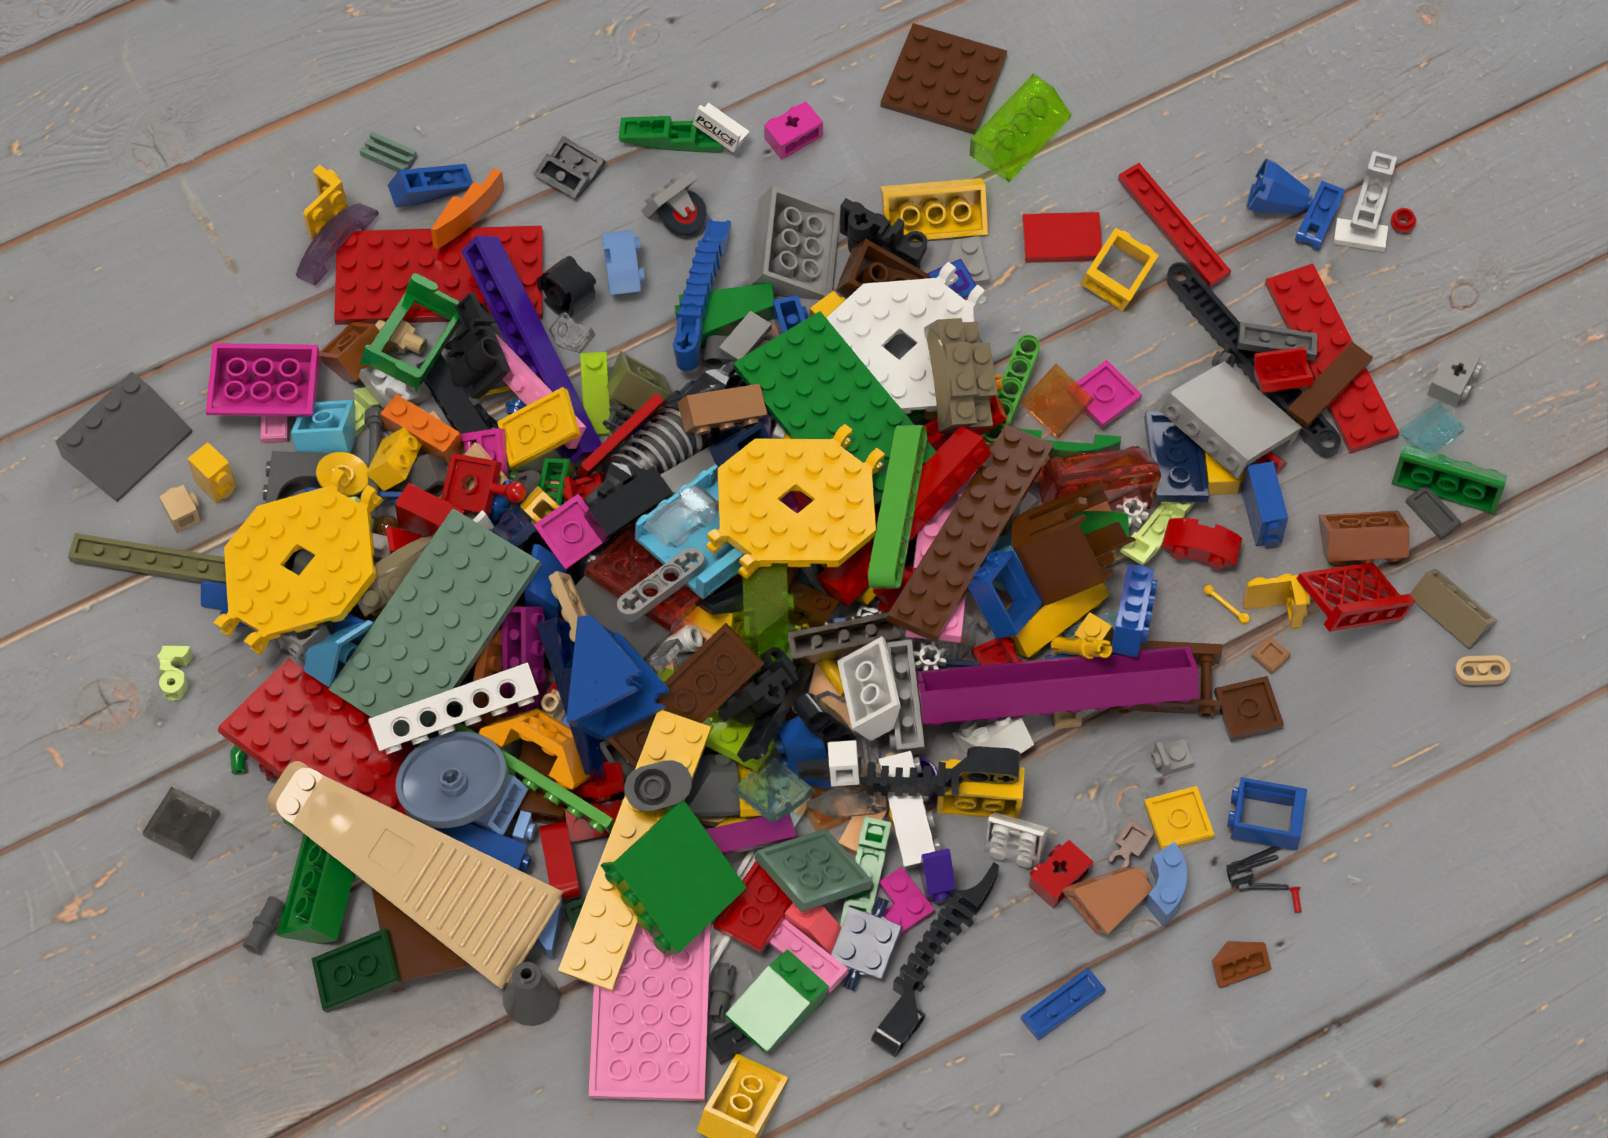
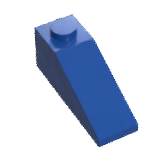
M466 164L399 170L389 182L388 188L395 207L420 205L468 190L473 182Z

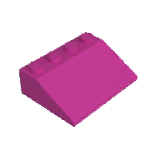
M213 343L206 415L312 417L321 372V356L318 345Z

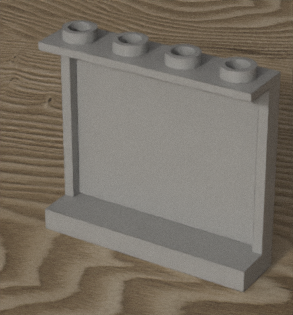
M1225 361L1170 392L1160 410L1163 415L1237 479L1240 478L1247 465L1281 445L1287 449L1292 446L1302 428Z

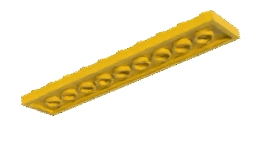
M664 710L657 712L635 769L660 761L674 760L682 763L689 770L693 780L712 730L711 727ZM626 796L624 797L558 969L559 973L613 992L636 931L638 917L631 908L623 903L621 893L616 886L611 885L607 881L605 871L600 865L603 862H614L666 814L663 808L654 811H641L634 808L628 802Z

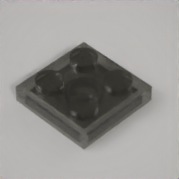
M171 787L142 833L144 837L192 860L221 813L219 809Z

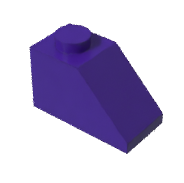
M950 849L922 854L919 873L925 897L929 902L934 901L935 904H943L949 897L952 898L955 895L956 890Z

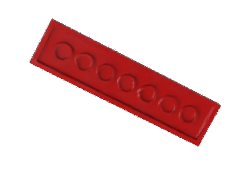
M1310 264L1267 278L1265 285L1287 329L1317 334V355L1314 361L1307 360L1313 375V381H1315L1353 340L1314 264ZM1367 368L1327 407L1350 454L1396 439L1399 436V431Z

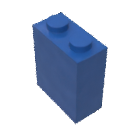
M1267 462L1248 465L1241 493L1256 547L1263 545L1265 547H1272L1282 542L1288 522V514L1274 463Z

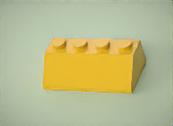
M982 178L880 186L882 215L890 221L891 226L895 224L898 218L904 220V235L912 231H919L927 237V240L988 235L986 186Z
M1104 583L1052 604H1042L1018 635L1009 636L1014 642L1015 653L1027 658L1037 655L1043 646L1055 637H1060L1065 629L1080 622L1082 616L1090 610L1098 608L1102 601L1110 596Z

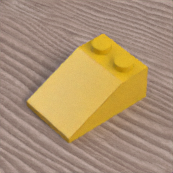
M736 1053L704 1108L697 1132L709 1138H760L786 1085L788 1077Z

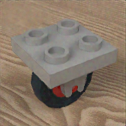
M693 170L686 175L682 171L664 187L661 186L645 200L647 205L641 210L647 219L660 210L661 220L671 233L679 236H689L696 233L704 225L707 216L706 205L703 199L695 192L687 190L698 179L697 175Z

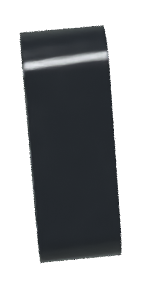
M806 693L795 701L794 710L812 733L827 744L828 742L856 740L855 734L843 717L814 694Z

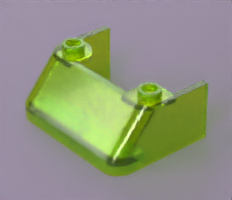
M771 563V567H759L747 579L743 577L744 640L759 657L772 647L780 648L786 654L789 651L787 633L792 632V630H788V610H794L793 594H788L787 563ZM771 655L772 662L776 661V658Z

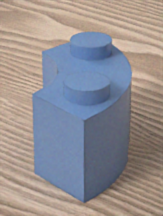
M633 230L602 233L610 295L640 292V283H645L643 267L638 268L636 252H641L639 237H634Z
M1175 841L1154 855L1150 866V871L1155 878V887L1148 894L1146 907L1163 927L1178 912L1187 883L1185 859Z

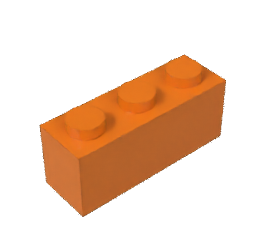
M398 394L392 398L380 413L386 429L394 433L404 427L422 444L420 450L443 458L445 465L448 467L452 453L459 454L464 448V444L461 443L460 432Z

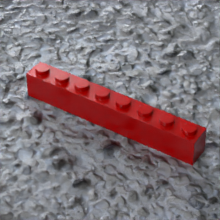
M961 425L923 465L909 542L992 455L983 437ZM879 513L875 516V525H876V528H877V522H878ZM874 538L839 567H826L817 577L826 593L846 606H849L869 585L868 571Z

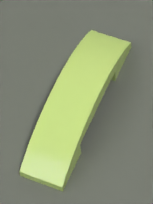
M1161 502L1142 528L1131 536L1135 537L1136 541L1124 545L1120 552L1140 565H1145L1162 548L1168 520L1172 518H1185L1195 502Z

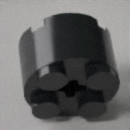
M572 256L561 259L537 278L539 293L544 291L547 297L544 299V302L555 314L562 318H565L567 315L569 318H572L595 299V277L590 272H585Z

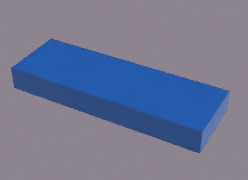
M1087 968L1021 1015V1020L1039 1041L1104 994L1106 989L1090 969Z

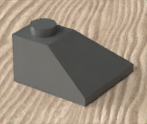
M719 753L706 754L699 761L692 780L690 793L685 798V802L696 817L740 815L739 780L735 760Z

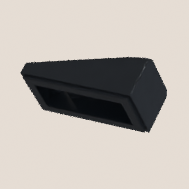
M743 581L699 600L698 607L715 615L757 609L761 607L758 589Z

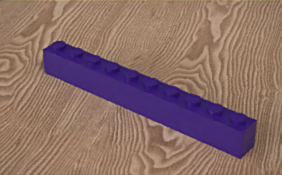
M475 236L461 252L507 345L552 392L561 387L568 390L574 414L586 426L576 449H568L564 444L558 447L564 459H570L575 467H580L581 463L601 445V442L499 237Z

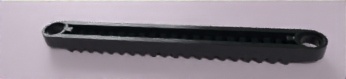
M1183 262L1172 264L1168 269L1166 278L1169 287L1176 293L1179 301L1185 304V308L1191 310L1192 316L1197 317L1198 323L1204 325L1205 331L1210 332L1212 339L1215 338L1219 346L1229 350L1235 356L1237 367L1242 368L1244 375H1248L1250 382H1254L1256 388L1260 390L1254 377V355L1261 352L1237 349L1239 320L1188 264ZM1182 272L1187 278L1183 281H1178L1174 279L1173 274ZM1294 388L1278 390L1272 393L1263 392L1268 399L1285 413L1288 407L1303 393L1300 389ZM1322 414L1308 428L1291 417L1302 427L1298 435H1301L1303 442H1307L1317 454L1323 457H1332L1338 453L1341 436ZM1330 438L1335 445L1326 448L1321 445L1320 440Z

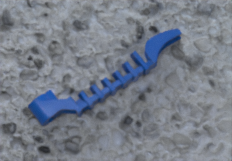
M708 219L704 236L701 240H698V247L695 248L696 255L692 259L693 265L689 270V279L686 280L687 287L683 291L684 298L680 302L681 309L677 312V330L673 342L676 366L683 371L695 369L700 362L699 355L703 330L702 318L706 316L705 307L709 305L708 296H711L712 293L711 285L715 283L714 277L718 275V269H721L720 257H724L727 251L731 231L730 220L720 222Z

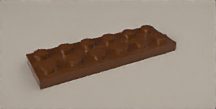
M725 623L664 682L668 686L669 692L665 695H660L657 698V704H664L666 706L663 709L664 711L702 724L765 662ZM657 713L607 738L634 768L637 766Z

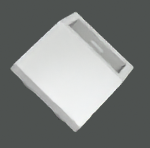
M1011 716L999 717L992 721L984 719L971 720L961 724L960 728L952 733L966 753L970 747L982 746L1011 748L1019 751L1021 754L1034 745L1022 718H1013Z

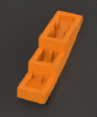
M493 168L483 184L473 182L463 198L452 196L431 228L433 248L439 249L458 237L477 222L504 191L503 173L501 170Z

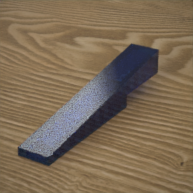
M554 617L537 623V627L567 717L574 647L573 641L569 636L571 631L570 624ZM569 724L585 774L597 778L605 777L600 741Z

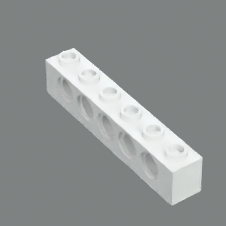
M528 663L372 717L368 719L378 750H385L387 755L401 750V743L411 740L412 744L415 745L429 740L427 735L429 733L438 731L439 735L454 731V725L464 721L465 725L468 726L482 721L480 715L491 712L492 717L508 711L507 706L516 702L519 707L535 702L533 696L539 693ZM503 683H509L514 687L515 693L512 698L506 699L500 695L499 689ZM482 692L487 695L488 704L485 708H478L474 705L473 697L476 693ZM450 702H457L461 705L462 713L459 717L453 718L447 714L446 707ZM425 711H430L435 715L436 721L431 727H425L420 722V715ZM400 720L405 721L409 725V732L403 737L397 736L393 731L394 723Z

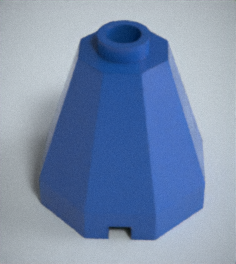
M1265 158L1255 176L1257 181L1251 186L1246 206L1253 211L1263 213L1301 214L1303 209L1307 210L1312 201V195H1309L1310 189L1275 161Z

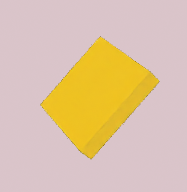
M1197 786L1144 799V806L1160 851L1174 841L1181 848L1214 839L1215 834Z

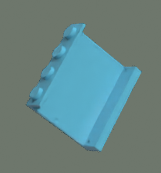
M716 464L708 470H703L688 485L681 486L675 495L668 500L661 501L656 509L648 515H642L637 520L635 528V540L663 565L687 548H696L703 553V571L686 583L702 599H705L735 576L743 566L739 563V559L744 554L729 542H726L715 554L706 548V544L710 542L707 534L713 529L719 530L718 466Z

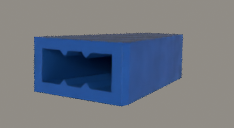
M470 823L453 828H433L517 870L527 872L530 867L531 855L528 854L527 844Z

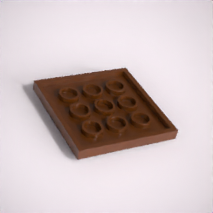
M913 23L881 99L880 107L976 135L1007 58V50Z

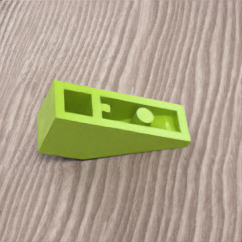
M607 352L580 353L583 407L597 436H608L611 430L606 429L603 425V421L608 420L611 414L609 411L610 394L607 388L609 382Z

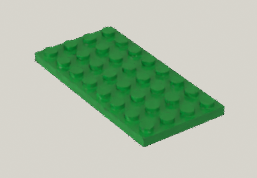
M821 311L733 363L735 371L747 386L760 384L766 409L790 439H832L838 429L845 424L853 431L848 436L851 444L844 449L862 463L866 462L870 453L876 448L885 453V457L880 461L884 464L883 468L872 475L874 510L881 506L896 426L914 424ZM928 441L923 465L936 452Z

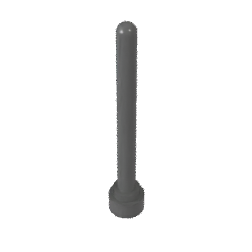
M370 407L364 413V423L369 429L368 468L380 445V429L384 425L380 414L384 409L379 407ZM368 476V485L376 489V494L378 495L379 486ZM378 507L371 512V519H375L378 516Z

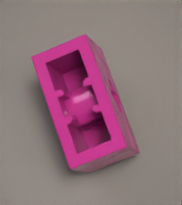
M807 101L800 105L792 106L786 113L779 117L771 118L764 125V139L781 160L823 136V121Z

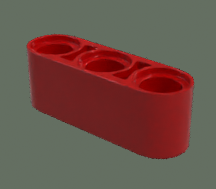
M567 822L539 826L550 886L563 892L561 895L562 900L581 897Z

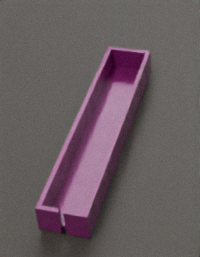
M1185 646L1139 651L1138 658L1111 653L1107 658L1093 656L1094 658L1087 659L1082 656L924 670L916 671L922 723L938 726L944 722L953 721L957 723H967L975 719L992 721L999 717L1011 716L1013 718H1022L1029 714L1047 716L1061 711L1077 713L1083 709L1106 710L1109 707L1115 706L1132 708L1137 704L1161 705L1169 701L1186 703L1192 699H1199L1198 667L1190 647Z

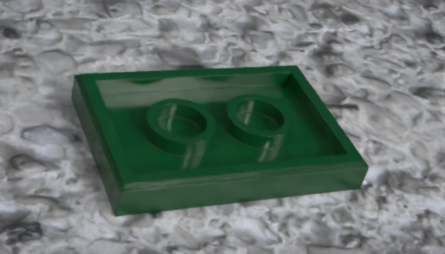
M386 928L311 958L322 1010L327 1013L402 983L391 933Z

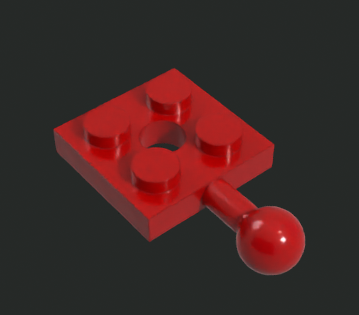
M452 453L441 499L464 511L474 513L484 511L487 515H490L495 494L506 496L512 503H519L526 497V488L517 481L511 482L508 485L497 483L502 466L501 462ZM474 477V487L468 491L467 482L470 478Z

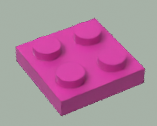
M1105 360L1067 390V394L1101 429L1139 402L1142 394L1108 360Z
M579 494L534 524L540 536L565 570L609 540L607 539L602 543L585 519L584 515L589 508Z

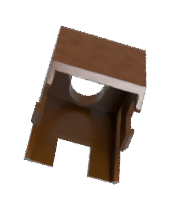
M1093 483L1025 511L1012 520V547L1042 604H1052L1103 583L1114 573L1112 568L1104 572L1101 568L1105 565L1109 567L1115 561V553L1112 550L1136 541L1135 537L1126 536L1120 522L1112 523L1084 535L1079 524L1086 519L1085 514L1073 518L1072 515L1108 501L1103 491L1104 488L1109 487L1107 483Z

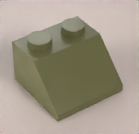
M620 351L607 385L610 399L614 403L622 407L625 404L632 408V411L635 413L653 395L658 393L664 400L671 394L663 374Z

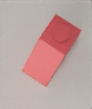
M793 903L785 913V920L831 955L841 930L839 923L823 906L801 912Z

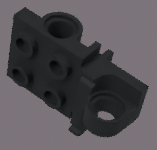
M847 198L840 205V233L848 237V250L850 253L854 246L864 239H868L920 269V262L927 250V237L922 232L912 231L904 235V220L898 218L895 224L891 226L890 221L882 214H875L866 209L861 203L853 202ZM919 240L922 242V245L920 247H912L909 245V242Z
M470 292L455 306L464 329L445 345V349L451 350L448 356L455 357L457 361L450 369L452 379L458 385L468 387L472 399H480L511 370L491 326L492 323L496 322L493 314H490L487 307L478 301L475 293Z
M772 647L760 656L765 662L761 666V671L753 675L749 679L751 682L740 689L741 696L735 693L724 702L727 707L718 713L724 722L734 717L738 723L748 725L784 701V689L799 678L795 674L796 666L783 650ZM771 655L776 658V661L772 662Z

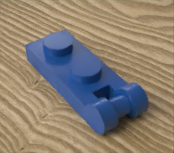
M1321 181L1297 232L1296 242H1306L1311 244L1312 248L1320 249L1346 189ZM1309 228L1318 231L1317 234L1309 233Z

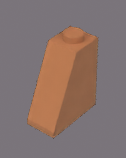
M1122 867L1067 886L1062 892L1095 933L1109 934L1151 892L1153 887L1148 882L1147 874L1140 868Z

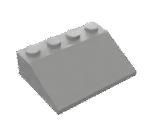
M772 186L758 199L749 285L771 283L773 295L787 297L799 295V298L821 300L831 293L840 210Z

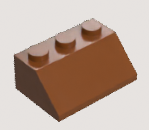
M1398 510L1319 515L1323 553L1328 562L1338 565L1346 564L1348 561L1358 560L1361 563L1374 562V559H1385L1386 561L1395 562L1400 561L1401 558L1409 557V526Z

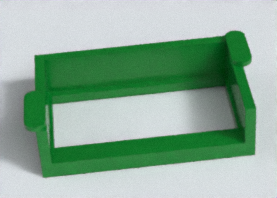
M417 273L412 274L402 299L371 346H365L360 365L368 364L415 388L414 391L417 392L444 350L445 345L461 323L455 309L459 301L438 291V285L435 282ZM414 302L451 320L420 369L382 352Z

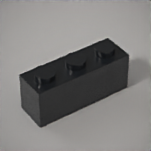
M655 466L647 471L644 467L631 476L632 481L626 485L623 482L618 483L609 490L611 495L605 499L599 496L587 505L589 509L584 517L602 543L639 519L642 515L657 507L661 501L668 499L673 493Z

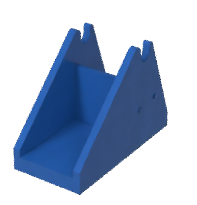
M592 615L577 617L566 722L591 737L602 740L665 709L666 706L664 704H657V698L669 692L668 686L621 633H613L602 626Z

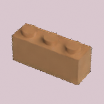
M760 384L687 395L677 402L685 433L695 432V435L709 433L713 428H719L720 431L731 430L737 424L749 427L759 423V420L767 415Z

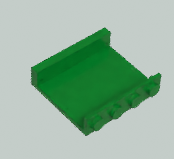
M684 800L676 805L663 808L666 814L614 862H603L600 865L605 871L607 881L611 885L616 886L622 895L623 903L634 911L638 917L639 925L650 933L654 939L655 947L664 954H679L747 888Z

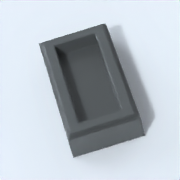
M1427 485L1406 498L1405 503L1440 540L1461 525V521Z

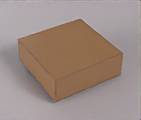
M1270 636L1252 653L1251 658L1272 675L1290 658L1291 653Z

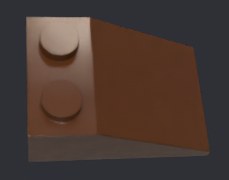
M864 239L852 248L835 291L849 298L860 286L866 283L929 278L926 272L868 239Z

